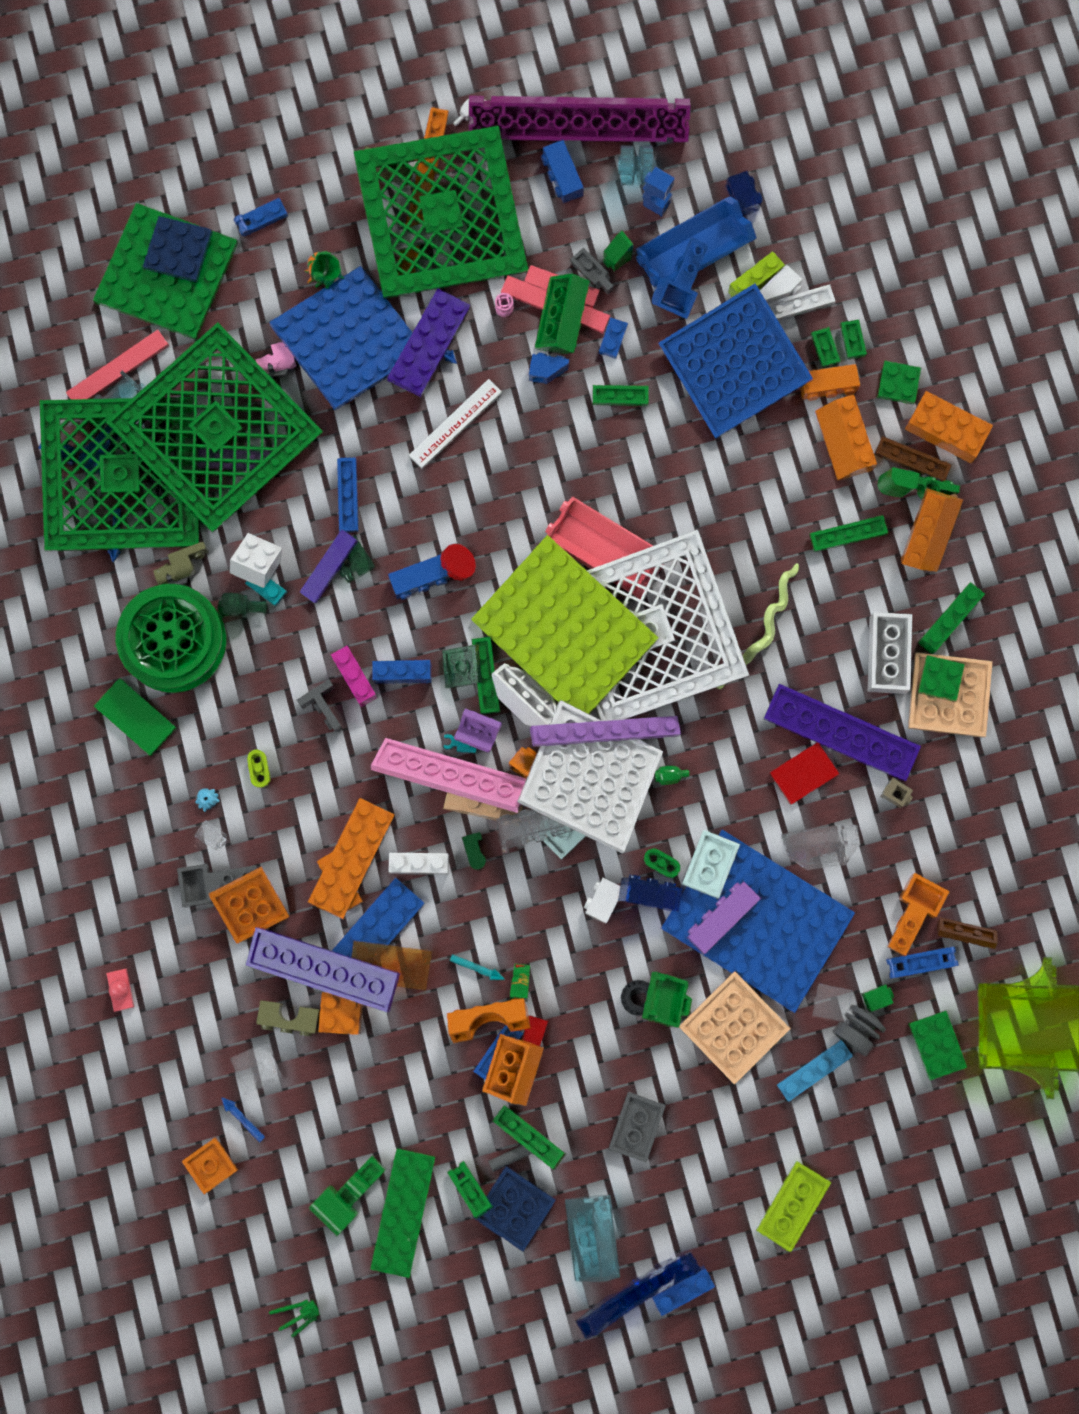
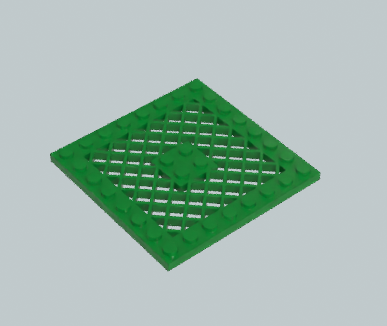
M499 126L353 151L383 299L528 272ZM471 152L468 157L462 153ZM475 153L483 158L479 165L471 160ZM453 155L450 161L444 156ZM457 156L465 161L461 168L453 163ZM435 158L432 164L426 161L427 159ZM439 159L447 164L443 171L435 167ZM417 161L414 167L408 164ZM485 161L487 163L488 171L482 168V165ZM420 163L428 167L425 174L417 170ZM467 164L476 169L472 176L464 171ZM398 165L396 170L392 169L389 166ZM402 166L410 170L406 178L398 173ZM449 167L458 172L454 179L445 174ZM384 169L392 173L388 181L380 176ZM431 170L440 175L436 182L427 177ZM478 171L487 176L483 183L474 178ZM413 173L422 178L418 185L409 180ZM460 175L469 179L465 186L456 181ZM395 177L403 181L400 188L391 184ZM442 178L450 182L447 189L439 185ZM489 178H490V182H491V187H492V189H490L489 187H487V186L485 185V184L487 183V181L489 180ZM379 181L385 184L382 191H380ZM424 181L432 185L428 193L420 188ZM471 182L479 186L476 193L467 189ZM406 184L414 188L410 196L402 191ZM453 185L462 190L458 197L456 190L450 191ZM388 187L396 192L392 199L384 194ZM435 188L441 191V193L432 194ZM482 189L491 194L487 201L478 196ZM417 191L424 195L419 196L420 203L413 199ZM464 192L472 197L469 204L460 199ZM399 194L407 199L403 207L395 202ZM493 197H494L495 207L492 206L491 204H489V202L491 201V199H492ZM382 198L389 203L385 210ZM475 200L483 204L479 212L471 207ZM410 202L418 207L414 214L406 209ZM459 204L465 208L462 214L460 213ZM392 205L400 210L396 218L388 213ZM486 207L494 212L490 219L482 214ZM421 210H422L423 220H421L420 218L417 217V215L419 214V212H420ZM468 210L476 215L472 223L464 218ZM403 213L411 217L407 225L399 220ZM496 215L498 216L499 225L493 222ZM386 217L393 221L389 228ZM479 218L487 223L483 230L475 225ZM414 220L422 225L418 233L410 228ZM462 222L469 226L465 233L459 230L463 228ZM395 224L404 228L400 236L391 231ZM490 225L498 230L494 238L486 233ZM424 228L426 229V234H432L429 240L420 235ZM471 229L480 233L476 241L468 236ZM451 230L447 237L440 233L443 231ZM406 231L415 236L411 243L402 238ZM453 232L462 237L458 244L449 239ZM500 233L502 236L503 244L496 240ZM390 235L397 239L393 246L391 244ZM435 235L444 240L440 247L432 243ZM482 236L491 241L487 248L478 243ZM418 238L426 243L422 250L414 246ZM465 239L473 244L469 251L461 247ZM399 242L408 246L403 254L395 249ZM446 243L455 247L451 255L442 250ZM493 243L502 248L498 255L489 250ZM428 246L437 251L433 258L424 253ZM475 247L484 252L480 259L471 254ZM410 249L419 254L415 261L406 256ZM457 250L466 255L462 262L453 257ZM394 253L401 257L397 264L395 263ZM439 253L448 258L444 265L435 260ZM486 254L492 257V259L483 260ZM421 257L429 261L425 269L417 264ZM468 257L475 261L471 263H465ZM403 260L411 264L407 272L399 267ZM450 261H452V262H454L455 264H457V265H454V266H449V267H447V265L449 264ZM432 264L438 267V269L429 270ZM414 267L421 271V272L411 273V271L414 269Z
M218 322L106 421L108 426L212 533L323 433ZM209 358V366H200ZM212 358H222V367L212 366ZM225 359H226L233 367H225ZM198 370H208V379H198ZM195 371V378H187ZM211 371H222V380L211 379ZM225 371L236 372L235 380H225ZM238 372H239L247 381H239V380H238ZM184 382L195 383L194 391H184ZM181 383V391H174L173 389ZM198 383H207L208 392H197ZM211 384H222V393L211 392ZM225 384L235 385V393H224ZM238 385H249V393L238 394ZM251 386H252L259 394H251ZM170 395H181V403L171 404ZM184 395L194 396V405L184 404ZM167 396V403H159ZM197 396L208 397V405H197ZM211 397H221V405L217 401L211 404ZM224 397L235 398V406H224ZM238 398H248V407H237ZM251 399H262V408L251 407ZM264 400H266L272 408H264ZM156 407L167 408V416H156ZM153 408V416H145ZM170 408H180V417H170ZM183 409H194V418L183 417ZM197 409H205V411H203L197 417ZM227 411H235L234 419ZM237 411H248V420H237ZM251 412H262L261 421L251 420ZM264 412L275 413V421H264ZM278 414H279L286 422H278V421H277ZM142 420H153L152 429H142ZM156 420L166 421V430L156 429ZM137 421H139V428L135 425ZM169 421H180V430H169ZM183 422H191L188 427L192 431L183 430ZM239 424H247L248 433H239L242 430ZM250 425H261V434L250 433ZM264 425L275 426L274 434H264ZM277 426H288V435H277ZM291 427L295 430V432H293L292 434ZM144 433H152V442ZM155 434H166V443L155 442ZM169 434L180 435L179 443H169ZM183 435H193V444H182ZM196 436H197L204 444H196ZM234 437V446L226 445ZM237 437H246L247 446H237ZM250 438H261V447H251ZM264 438L274 439V447H263ZM277 439H286L277 447ZM157 447H166L165 455ZM169 447L179 448V457L169 456ZM182 448H193V457H182ZM196 448L206 449V458L196 457ZM209 449L214 454L220 450V458H209ZM223 450H234L233 459H224ZM236 450L247 451V459H236ZM250 451H261L260 460H250ZM263 451L271 452L263 460ZM171 461H179V470ZM182 461H193L192 470H182ZM206 462V471H195V463ZM209 462L220 463V471H209ZM223 463H233V472H222ZM236 463L247 464V473L236 472ZM250 464H258V465L249 473V466H250ZM183 474L192 475V483ZM195 475H206V484H195ZM209 475L219 476V485L209 484ZM222 476H233V485H222ZM236 476L244 477L236 484ZM197 488H205V497ZM208 488L219 489V498H209ZM222 489H231L222 497Z
M164 397L159 403H167V397ZM170 397V403L180 404L181 397ZM184 397V404L194 405V397ZM132 398L40 400L45 552L180 548L199 543L198 518L169 488L161 483L162 480L160 478L157 479L152 474L153 471L151 469L147 470L142 465L143 461L139 460L136 454H133L134 451L132 449L128 452L122 447L125 443L123 440L118 443L112 438L115 434L113 430L108 434L102 429L106 421ZM156 407V416H167V408ZM153 408L145 416H153ZM170 408V417H180V408ZM183 409V417L194 418V409ZM92 419H104V420L98 425V424H97L94 420H92ZM74 420L84 421L80 425H78ZM89 421L96 427L90 434L83 429ZM158 421L156 423V429H161L159 426L164 421ZM169 421L173 425L169 430H180V421ZM69 422L77 427L70 435L64 430ZM183 422V430L192 431L188 427L191 422ZM99 430L106 436L100 443L92 438ZM81 431L86 438L79 444L74 437ZM61 432L67 436V438L62 443ZM144 433L152 442V433ZM163 434L158 443H163L166 439V434ZM176 434V441L169 436V441L179 443L180 435ZM183 435L182 444H193V435ZM91 440L96 447L89 453L84 446ZM108 440H111L116 445L110 452L102 447ZM70 441L77 445L71 454L64 448ZM157 447L165 455L166 450L163 447ZM174 447L169 448V456H171L170 453L175 449ZM176 448L177 457H179V448ZM182 448V457H193V448ZM101 449L106 455H100L99 462L93 456ZM118 449H120V450H122L125 454H114V453H115ZM80 450L88 455L81 463L74 457ZM62 451L68 455V457L63 462ZM71 459L78 464L72 472L65 467ZM90 459L97 464L91 472L84 467ZM173 461L175 467L179 470V461ZM182 461V470H192L193 461ZM139 467L146 472L141 478L139 476ZM81 468L88 474L82 481L74 476ZM62 469L69 474L64 480L62 479ZM99 469H100V480H99L97 477L94 476V474H95ZM183 474L192 483V475ZM195 475V484H197V475ZM148 476L155 481L150 489L142 483ZM91 477L98 483L92 490L84 485ZM71 478L79 483L72 491L65 486ZM158 485L165 490L160 498L152 492ZM141 486L147 492L139 499L134 493H140ZM81 487L88 492L82 500L75 495ZM100 487L101 493L106 494L102 499L94 494ZM63 488H64L67 492H69V494L66 496V498H65L64 500H63ZM114 493L126 494L120 499ZM168 494L175 499L170 507L162 501ZM111 495L118 501L112 508L104 503ZM130 495L137 500L131 508L124 503ZM149 495L157 500L150 508L143 502ZM91 496L98 501L93 509L85 504ZM72 497L80 502L73 510L66 505ZM159 503L166 509L160 517L153 511ZM140 504L147 509L141 517L134 512ZM177 504L179 509V516L172 511V509ZM101 505L109 511L103 518L95 513ZM120 505H123L128 510L122 518L114 512ZM63 506L70 512L65 518ZM82 506L89 511L83 519L76 514ZM169 512L176 518L170 526L163 520ZM150 513L157 518L151 526L144 521ZM113 514L119 521L113 527H110L105 521ZM130 514L138 519L132 527L124 521ZM74 515L80 522L74 528H71L66 522ZM92 515L99 520L93 528L86 523ZM161 522L166 528L155 527ZM179 522V528H174ZM140 523H142V524H143L144 526H146L148 529H135V528H136ZM83 524L89 529L77 531ZM104 524L109 530L97 529ZM121 524H124L128 529H117V528H118ZM64 525H65L70 531H64Z

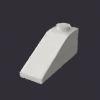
M786 264L760 292L767 303L791 296L792 294L795 295L801 290L803 279Z

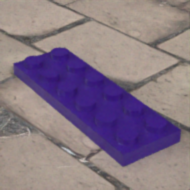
M437 288L392 368L387 381L421 397L468 313L470 304Z

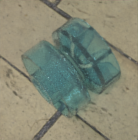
M640 145L638 156H635L633 146H621V153L618 156V175H621V186H633L635 175H638L640 186L645 185L644 179L649 171H653L652 145Z

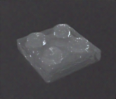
M268 1042L230 1058L245 1095L283 1079Z

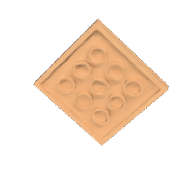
M916 652L914 655L908 729L985 738L993 661ZM927 655L965 664L956 702L918 693Z
M735 971L679 1027L734 1085L790 1030L789 1026Z

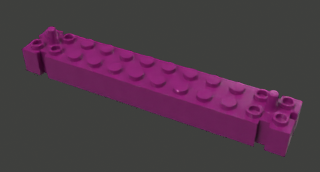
M469 96V117H473L469 120V131L499 126L501 140L667 142V137H673L674 142H689V122L685 120H690V99L675 98V103H668L667 98L491 96V101H484V96Z

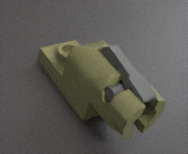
M200 542L168 554L171 564L167 563L154 570L158 585L186 584L188 578L196 573L191 559L198 560L205 557V554L209 553L206 544Z

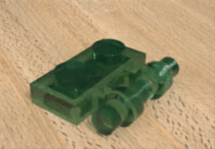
M359 540L347 557L351 566L346 567L343 563L339 569V574L342 578H345L347 583H350L354 580L351 574L355 571L360 578L375 568Z

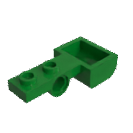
M894 467L878 478L879 491L882 494L902 498L916 489L918 497L922 500L926 487L947 495H957L960 490V486L954 485L952 481L941 482L937 481L934 477L924 478L920 477L919 473Z
M371 1156L338 1192L330 1185L311 1204L309 1209L338 1236L359 1214L352 1205L386 1169Z

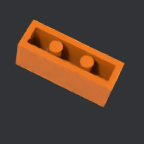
M852 364L809 371L813 380L802 386L800 390L802 400L808 399L809 401L817 400L823 396L833 398L837 394L843 393L845 395H852L860 387L857 365Z

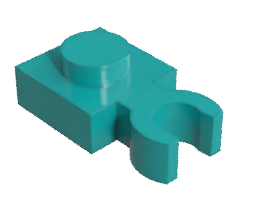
M450 734L444 735V739L451 740L450 745L443 746L444 749L450 750L453 747H457V753L476 754L475 747L455 740Z

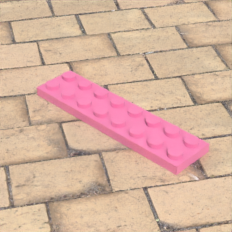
M385 738L371 764V770L516 813H518L522 805L517 800L525 784V778Z

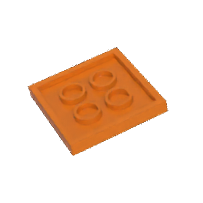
M262 867L209 893L210 899L236 944L253 936L256 927L267 929L289 917L286 908Z

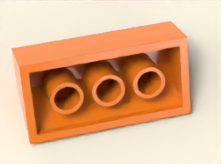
M854 394L836 399L817 409L815 414L837 480L873 471L877 462Z
M926 488L901 557L902 564L920 570L938 571L963 499Z

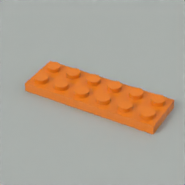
M359 798L308 900L309 904L342 920L344 919L395 814Z

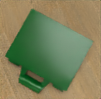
M652 972L642 1018L671 1028H679L681 1016L690 1014L693 1000L686 995L688 981L667 974Z

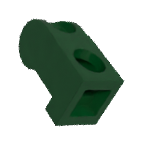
M481 832L462 837L471 868L477 871L482 870L486 866V858L481 853L478 842L483 841Z

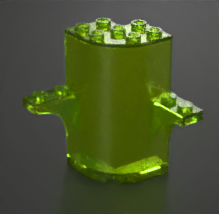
M1044 957L1040 969L1033 976L1023 981L1008 984L978 983L979 1069H1004L1024 1073L1035 1079L1042 1086L1046 1099H1054V1091H1058V1079H1054V1077H1058V1071L1079 1072V985H1056V979H1052V977H1056V965H1052V957Z

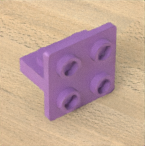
M465 709L454 739L489 753L502 723Z

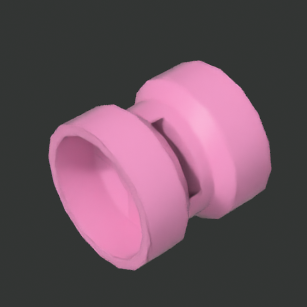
M501 293L495 299V309L499 316L508 317L514 311L513 298L508 293Z

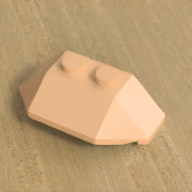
M447 792L443 809L519 826L523 806L521 805L518 813Z

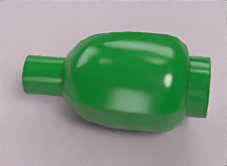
M662 766L655 771L654 781L659 782L661 785L675 784L682 778L689 777V770H681L677 766Z

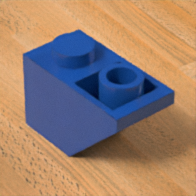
M545 353L532 354L529 381L548 384L569 369V359H566L564 356L551 357Z

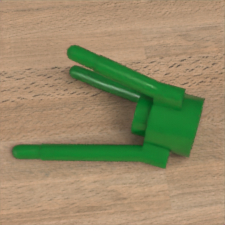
M306 1299L300 1303L269 1311V1314L272 1315L302 1307L299 1310L301 1315L279 1327V1331H282L301 1319L307 1320L291 1334V1337L294 1338L311 1322L317 1320V1316L320 1315L314 1300L309 1302Z

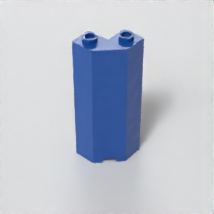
M729 196L636 248L635 250L638 255L636 259L638 264L646 271L652 286L655 288L661 277L673 280L676 273L674 270L676 261L680 256H683L690 237L709 245L698 271L755 240L757 237L752 222L743 217L738 201Z

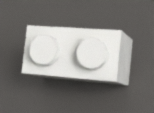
M602 878L601 881L597 880L593 888L595 895L593 899L588 898L584 906L587 909L585 914L606 924L624 888L605 878Z

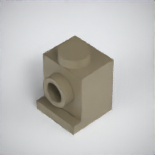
M892 778L880 797L902 808L904 805L908 806L913 796H911L913 790ZM894 792H898L900 798L894 797Z

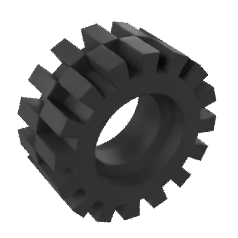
M634 980L623 988L621 1003L630 1014L636 1016L643 1015L645 1003L641 1006L633 1004L631 995L634 991L641 990L647 997L648 982Z

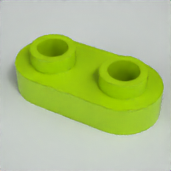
M252 750L247 756L251 783L257 788H265L271 780L267 756L261 750ZM256 757H261L260 763H255ZM263 775L264 781L259 782L258 777Z

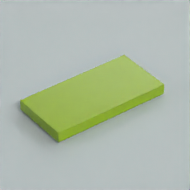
M795 1161L756 1231L791 1253L831 1182L798 1161Z

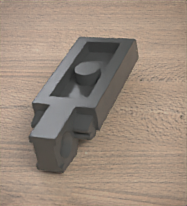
M582 248L570 259V263L598 290L602 288L606 294H610L613 291L614 286L609 282L608 272L585 248Z

